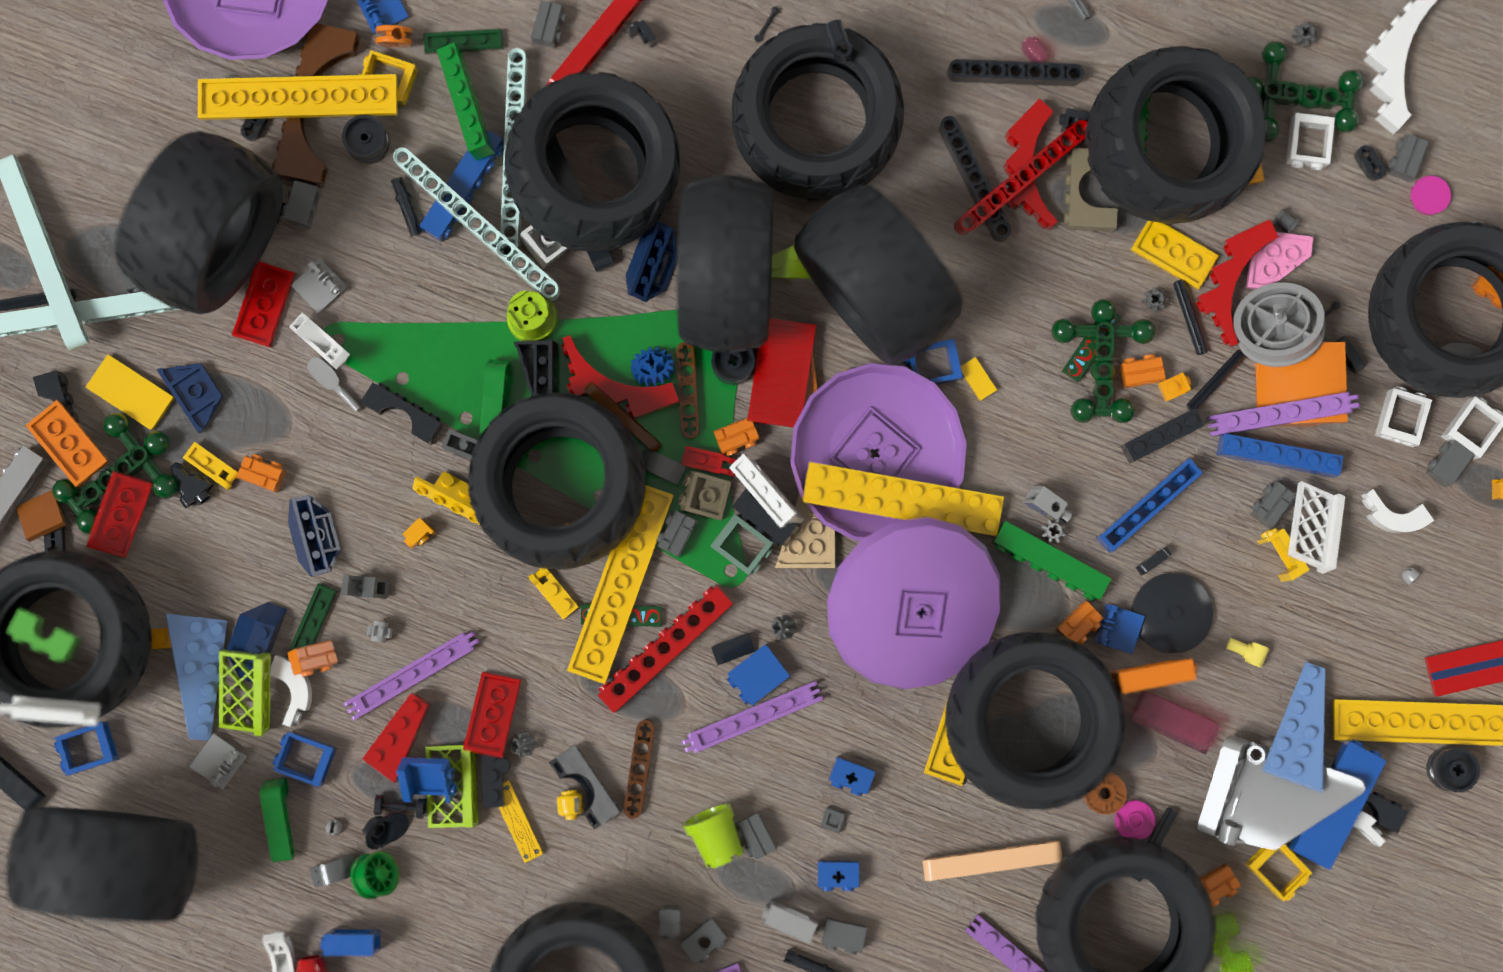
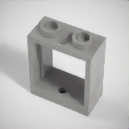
M771 900L770 905L766 903L762 912L765 925L810 944L818 925L816 919Z

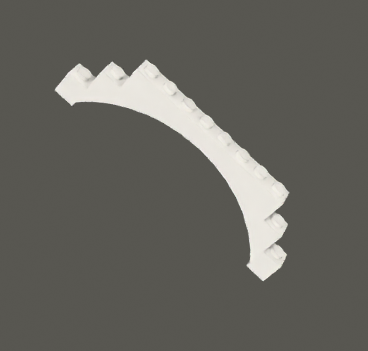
M1410 0L1402 9L1405 13L1402 16L1398 14L1390 23L1393 27L1389 31L1385 29L1378 37L1381 41L1377 45L1373 43L1366 51L1368 56L1364 61L1379 73L1372 80L1374 85L1370 88V91L1384 102L1377 111L1379 115L1375 120L1392 134L1397 132L1412 115L1407 110L1404 91L1407 53L1417 27L1437 0H1415L1414 2Z

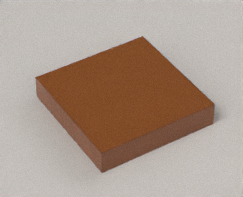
M52 490L16 506L25 538L29 542L66 525L60 503L54 498Z

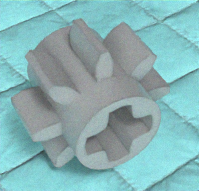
M1047 520L1048 526H1041V529L1044 530V534L1041 537L1046 536L1048 538L1047 543H1051L1052 539L1059 543L1058 537L1065 536L1062 533L1065 525L1060 526L1058 524L1059 520H1055L1053 524L1050 520ZM1055 527L1057 534L1051 536L1049 529Z
M374 621L373 626L368 625L367 635H371V641L386 643V638H391L393 629L388 628L389 623Z

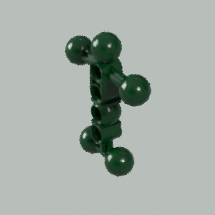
M1273 41L1265 45L1262 57L1266 64H1268L1266 84L1263 86L1259 78L1247 77L1253 88L1257 89L1261 100L1264 101V119L1267 120V138L1265 142L1275 140L1279 133V124L1274 119L1275 104H1294V106L1300 104L1301 107L1306 109L1316 107L1317 109L1321 108L1324 110H1330L1334 106H1342V109L1335 115L1334 125L1338 131L1348 133L1358 127L1360 119L1359 114L1354 110L1355 93L1359 92L1363 86V76L1358 71L1347 70L1339 76L1338 87L1343 94H1340L1336 88L1325 89V87H1322L1320 89L1314 84L1303 86V84L1298 85L1293 82L1278 81L1279 65L1286 60L1287 48L1279 41ZM1267 88L1272 89L1274 91V95H1270L1267 92ZM1286 91H1291L1294 97H1289ZM1306 93H1310L1313 96V100L1308 99ZM1326 95L1330 96L1333 102H1328Z
M1099 299L1091 308V315L1099 324L1074 325L1071 320L1062 318L1054 322L1051 333L1054 340L1063 344L1069 343L1074 337H1093V355L1095 358L1091 366V376L1095 380L1093 381L1095 386L1092 392L1097 399V405H1094L1092 401L1086 398L1077 399L1071 405L1070 411L1073 419L1079 423H1087L1093 417H1112L1118 423H1128L1135 416V406L1130 400L1121 398L1114 401L1112 405H1109V398L1114 392L1112 386L1114 380L1112 379L1116 373L1115 365L1112 362L1114 358H1111L1114 353V337H1132L1139 344H1147L1154 339L1156 329L1154 324L1146 319L1137 320L1132 326L1112 325L1109 322L1115 318L1116 307L1108 299ZM1101 326L1107 328V336L1100 335L1099 328ZM1100 346L1107 348L1108 353L1106 356L1100 355ZM1100 366L1107 368L1106 376L1100 375ZM1101 385L1107 388L1106 396H1102L1099 393Z
M112 413L105 418L103 425L105 432L111 437H119L129 451L120 457L109 469L101 471L97 479L91 481L92 484L85 485L81 491L82 496L79 498L78 487H75L68 478L56 481L52 489L54 498L60 503H68L78 516L77 525L80 531L88 535L90 534L98 511L87 509L86 507L91 503L102 502L107 488L106 479L112 475L113 470L123 473L122 466L126 463L129 469L123 474L135 476L144 469L154 481L153 491L155 495L162 499H170L178 492L176 478L169 474H163L152 460L153 455H162L169 449L170 441L164 432L152 431L148 433L144 439V447H141L129 432V421L124 414ZM144 451L145 456L139 461L138 453ZM93 489H96L97 495L92 499L90 493Z

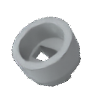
M1409 567L1403 571L1402 578L1410 585L1420 573L1416 569Z
M332 819L327 822L325 829L329 835L336 836L341 833L343 825L338 819ZM332 823H335L334 833L331 832Z

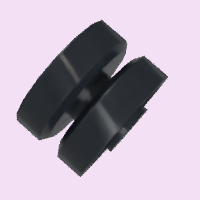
M355 116L343 128L342 142L350 155L358 162L364 164L376 163L388 153L390 146L389 135L380 121L373 116Z
M748 348V350L735 353L713 352L711 359L713 373L719 381L726 385L736 386L743 384L750 379L754 372L755 356L753 350ZM731 360H735L737 365L733 366L732 363H729Z
M1442 747L1435 750L1429 756L1426 772L1430 782L1437 788L1450 792H1465L1477 783L1480 776V765L1477 758L1468 750L1456 747Z

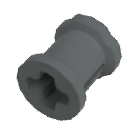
M1283 208L1272 223L1280 225L1289 234L1297 225L1299 219H1294L1288 215Z

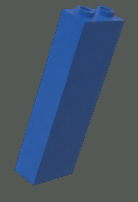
M1353 739L1352 741L1343 742L1330 768L1361 779L1364 783L1365 791L1296 836L1289 846L1290 850L1328 870H1331L1386 763V760L1381 758L1382 754L1372 749L1370 751L1363 749L1364 745Z

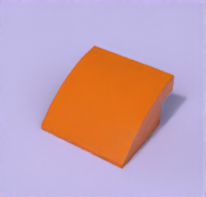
M1322 342L1310 357L1290 366L1270 367L1255 362L1256 408L1346 393L1345 342ZM1348 414L1272 427H1317L1321 424H1344L1348 422Z

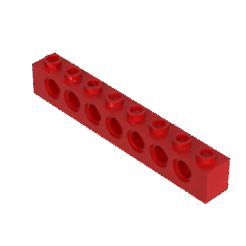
M710 586L703 593L704 598L700 602L695 600L688 607L690 611L686 615L681 613L673 620L674 626L670 629L667 627L658 634L660 638L655 643L650 641L643 648L645 652L640 657L636 654L628 662L630 666L626 670L621 668L613 675L616 678L610 684L606 682L598 689L600 693L597 696L613 713L618 711L733 605L717 586L714 589ZM708 601L715 605V609L711 613H706L703 610L704 603ZM692 615H697L700 618V623L695 627L690 626L688 623V619ZM676 629L684 630L685 637L682 640L674 638L673 634ZM662 642H667L670 645V651L667 654H662L659 651V645ZM647 656H652L655 659V664L651 668L646 667L644 664V659ZM633 669L640 672V678L637 681H632L629 678V673ZM618 683H622L625 686V692L622 695H618L614 691V687Z

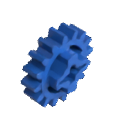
M649 347L647 352L642 349L641 355L635 354V359L631 360V372L634 379H638L639 384L646 382L647 387L650 383H653L654 387L657 386V382L664 384V379L670 380V374H674V361L671 354H667L665 349L660 352L659 347L655 350Z

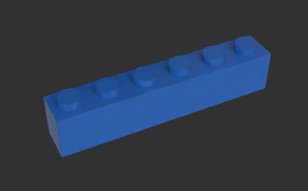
M488 129L494 154L476 161L467 150L446 183L469 205L473 200L474 191L482 186L484 182L483 177L486 172L489 173L493 169L495 164L493 161L504 151L503 139ZM445 195L443 201H451L452 195ZM435 200L421 222L420 228L443 242L445 238L448 239L451 235L454 223L459 221ZM464 207L458 210V215H463L462 210Z
M1230 434L1219 436L1216 456L1332 478L1340 476L1343 456Z
M1190 458L1184 460L1099 534L1096 539L1108 553L1113 552L1203 472Z

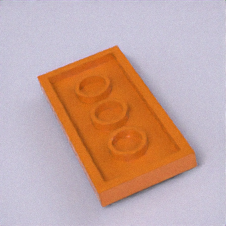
M59 400L54 401L25 425L75 487L81 486L110 462Z

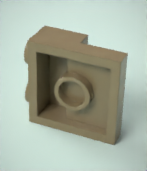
M690 471L689 475L686 474L683 485L686 486L685 492L680 495L678 505L681 506L680 510L722 521L731 482Z

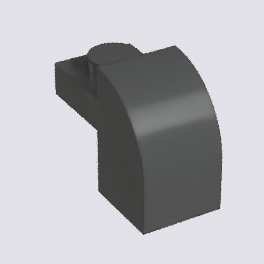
M644 449L642 457L645 471L678 485L686 467L659 453Z
M343 575L341 595L387 599L389 579Z
M353 855L309 868L314 887H322L350 878L351 868L355 861Z

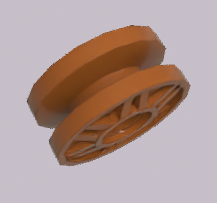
M1109 772L1092 792L1083 797V800L1090 810L1098 814L1110 815L1123 807L1126 801L1127 790L1124 782L1117 775ZM1106 787L1109 795L1107 798L1102 799L1099 793L1102 788Z

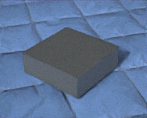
M826 807L820 827L840 833L846 813Z

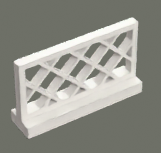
M743 454L729 467L780 528H784L788 523H802L805 520L756 461L751 460L747 454Z
M1302 481L1298 483L1288 551L1289 556L1317 567V571L1322 574L1336 569L1345 496L1341 494L1332 495ZM1304 490L1309 492L1312 499L1307 501L1304 496ZM1319 497L1326 499L1325 508H1323L1318 499ZM1312 501H1314L1317 509L1319 510L1316 513L1313 512L1311 506L1309 505V503ZM1303 506L1309 515V517H1307L1306 519L1301 513V508ZM1318 514H1321L1323 518L1322 526L1316 517ZM1309 519L1312 520L1314 526L1316 527L1314 531H1311L1308 523L1306 522ZM1299 525L1303 526L1307 535L1302 537L1299 532ZM1317 531L1321 536L1320 544L1314 536V533ZM1307 537H1309L1314 546L1310 550L1304 541ZM1298 542L1304 551L1303 554L1296 552ZM1313 550H1316L1319 555L1318 561L1314 559L1311 553Z
M14 697L13 704L0 705V712L12 713L11 718L98 725L100 704Z

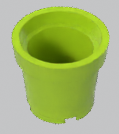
M521 291L515 294L509 302L507 324L513 336L520 341H545L556 330L558 312L553 302L546 300L539 293Z
M730 803L708 808L690 817L682 824L687 836H691L707 868L710 866L711 868H716L732 861V857L735 854L739 857L744 853L733 821L734 813Z

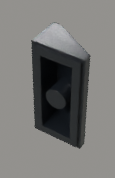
M749 633L711 646L717 665L755 652Z

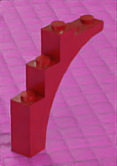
M1040 98L1005 135L1006 142L1011 147L1017 148L1003 165L1004 171L1008 176L1033 157L1037 137L1054 112ZM1020 174L1021 179L1025 181L1024 175ZM1035 180L1005 204L1009 208L1013 207L1015 210L1022 205L1024 212L1029 216L1033 215L1037 219L1038 225L1043 229L1047 228L1050 231L1058 222L1040 198ZM1008 187L1007 191L1011 193V189Z
M1270 219L1225 240L1224 252L1227 257L1231 256L1232 259L1211 269L1210 279L1213 285L1217 284L1218 287L1197 297L1198 302H1196V306L1199 312H1204L1205 316L1211 313L1214 314L1211 317L1216 328L1220 327L1223 333L1220 335L1224 345L1228 344L1229 348L1238 344L1231 316L1232 296L1237 279L1242 269L1257 252L1278 239L1277 232Z
M571 336L563 338L562 350L564 355H569L571 360L568 363L571 374H576L569 378L570 383L567 384L570 394L583 397L589 395L584 388L592 381L618 405L628 402L629 404L625 405L628 414L634 416L635 420L680 404L673 383L656 387H636L610 380L598 373L584 360L576 349Z

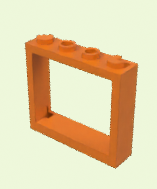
M1172 659L1109 672L1119 692L1127 693L1196 680L1197 665L1195 662L1193 663L1192 659Z

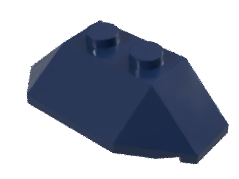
M658 221L649 231L641 236L626 273L628 295L647 302L666 290L678 257L673 228Z
M311 495L291 498L289 501L288 525L298 562L310 577L330 573L341 551L331 512L314 500Z
M267 602L241 613L227 650L252 654L271 653L287 609ZM228 657L233 666L237 664L232 657ZM245 659L243 663L251 671L253 669V660ZM239 665L235 668L239 678L246 675ZM248 676L244 679L253 683Z

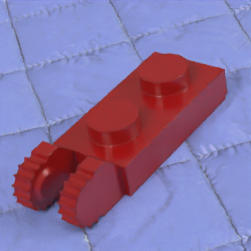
M685 446L681 465L719 475L721 473L736 477L732 470L721 467L723 461L733 464L738 459L726 457L720 453Z

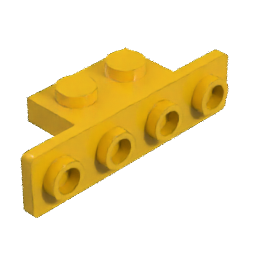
M445 471L442 472L434 485L416 476L412 489L419 495L426 496L436 504L443 505L451 509L455 514L468 518L472 523L479 524L471 506L468 483Z

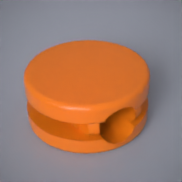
M380 25L376 27L377 34L385 35L375 38L377 45L395 48L412 46V39L406 38V36L412 35L411 28L399 25Z

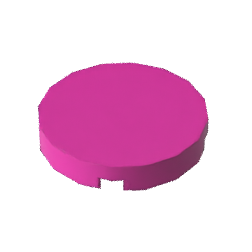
M1436 176L1421 178L1415 182L1410 192V200H1412L1415 210L1429 216L1438 214L1446 209L1451 199L1449 186L1444 180Z
M1137 800L1125 802L1123 807L1115 813L1114 817L1118 833L1126 837L1145 839L1149 837L1156 823L1152 809L1144 802Z

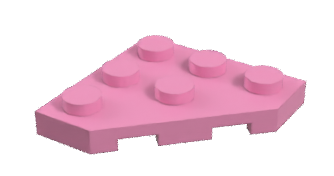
M1277 232L1278 239L1263 247L1249 260L1246 288L1257 289L1264 285L1277 283L1311 257L1313 237Z

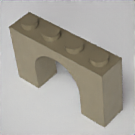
M1072 148L1069 154H1066L1065 165L1068 166V173L1065 174V185H1068V193L1064 195V204L1067 205V212H1064L1063 216L1066 230L1114 232L1117 228V208L1092 207L1081 198L1079 182L1084 176L1092 174L1087 160L1089 153L1088 149Z

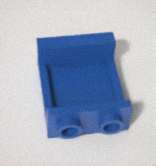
M765 644L727 673L729 678L726 680L733 689L738 687L741 691L739 697L746 705L750 703L752 706L790 677V675Z
M401 759L396 772L403 802H412L414 795L420 794L445 795L446 803H451L453 796L457 794V784L454 783V769L451 768L449 759Z

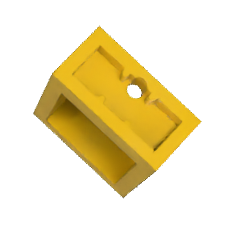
M370 50L369 55H366L364 58L363 72L359 75H372L377 62L403 70L404 74L398 88V105L405 107L418 73L417 67L414 64Z
M1285 844L1274 850L1261 847L1244 865L1279 900H1290L1296 894L1295 890L1299 886H1304L1310 880L1309 876L1312 872ZM1277 849L1299 869V872L1280 891L1258 870Z

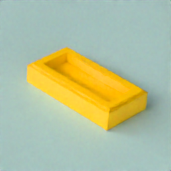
M976 357L960 366L963 377L979 401L997 391Z

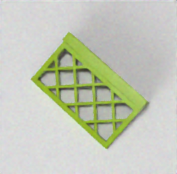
M229 650L219 651V728L254 732V736H263L270 730L271 653L252 654ZM226 656L232 657L237 664L230 668L226 663ZM245 659L253 660V669L251 671L243 663ZM238 665L246 673L241 679L233 671ZM228 674L237 682L232 687L226 682ZM247 676L253 681V688L251 690L243 683ZM237 685L246 693L241 698L233 690ZM228 693L236 700V703L232 706L226 701ZM247 695L253 701L251 709L242 701ZM237 704L246 712L241 717L233 709ZM229 712L236 719V722L226 723V714ZM247 714L253 720V726H248L242 720Z
M464 745L425 747L426 758L432 759L431 751L438 750L443 755L442 759H449L453 765L452 768L454 770L457 769L461 773V779L456 784L457 789L462 793V800L458 804L452 799L451 803L455 807L449 814L441 808L446 801L445 797L437 804L433 800V795H427L428 828L479 826L476 753L464 751ZM460 749L461 758L455 763L449 755L453 750ZM457 809L463 814L462 823H456L451 818ZM437 810L445 816L441 823H434L433 815Z

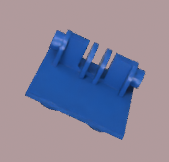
M357 0L373 34L376 33L377 26L394 25L408 18L400 0Z
M1106 604L1102 616L1103 619L1100 622L1102 625L1098 628L1094 642L1133 654L1145 616L1121 609L1115 605Z

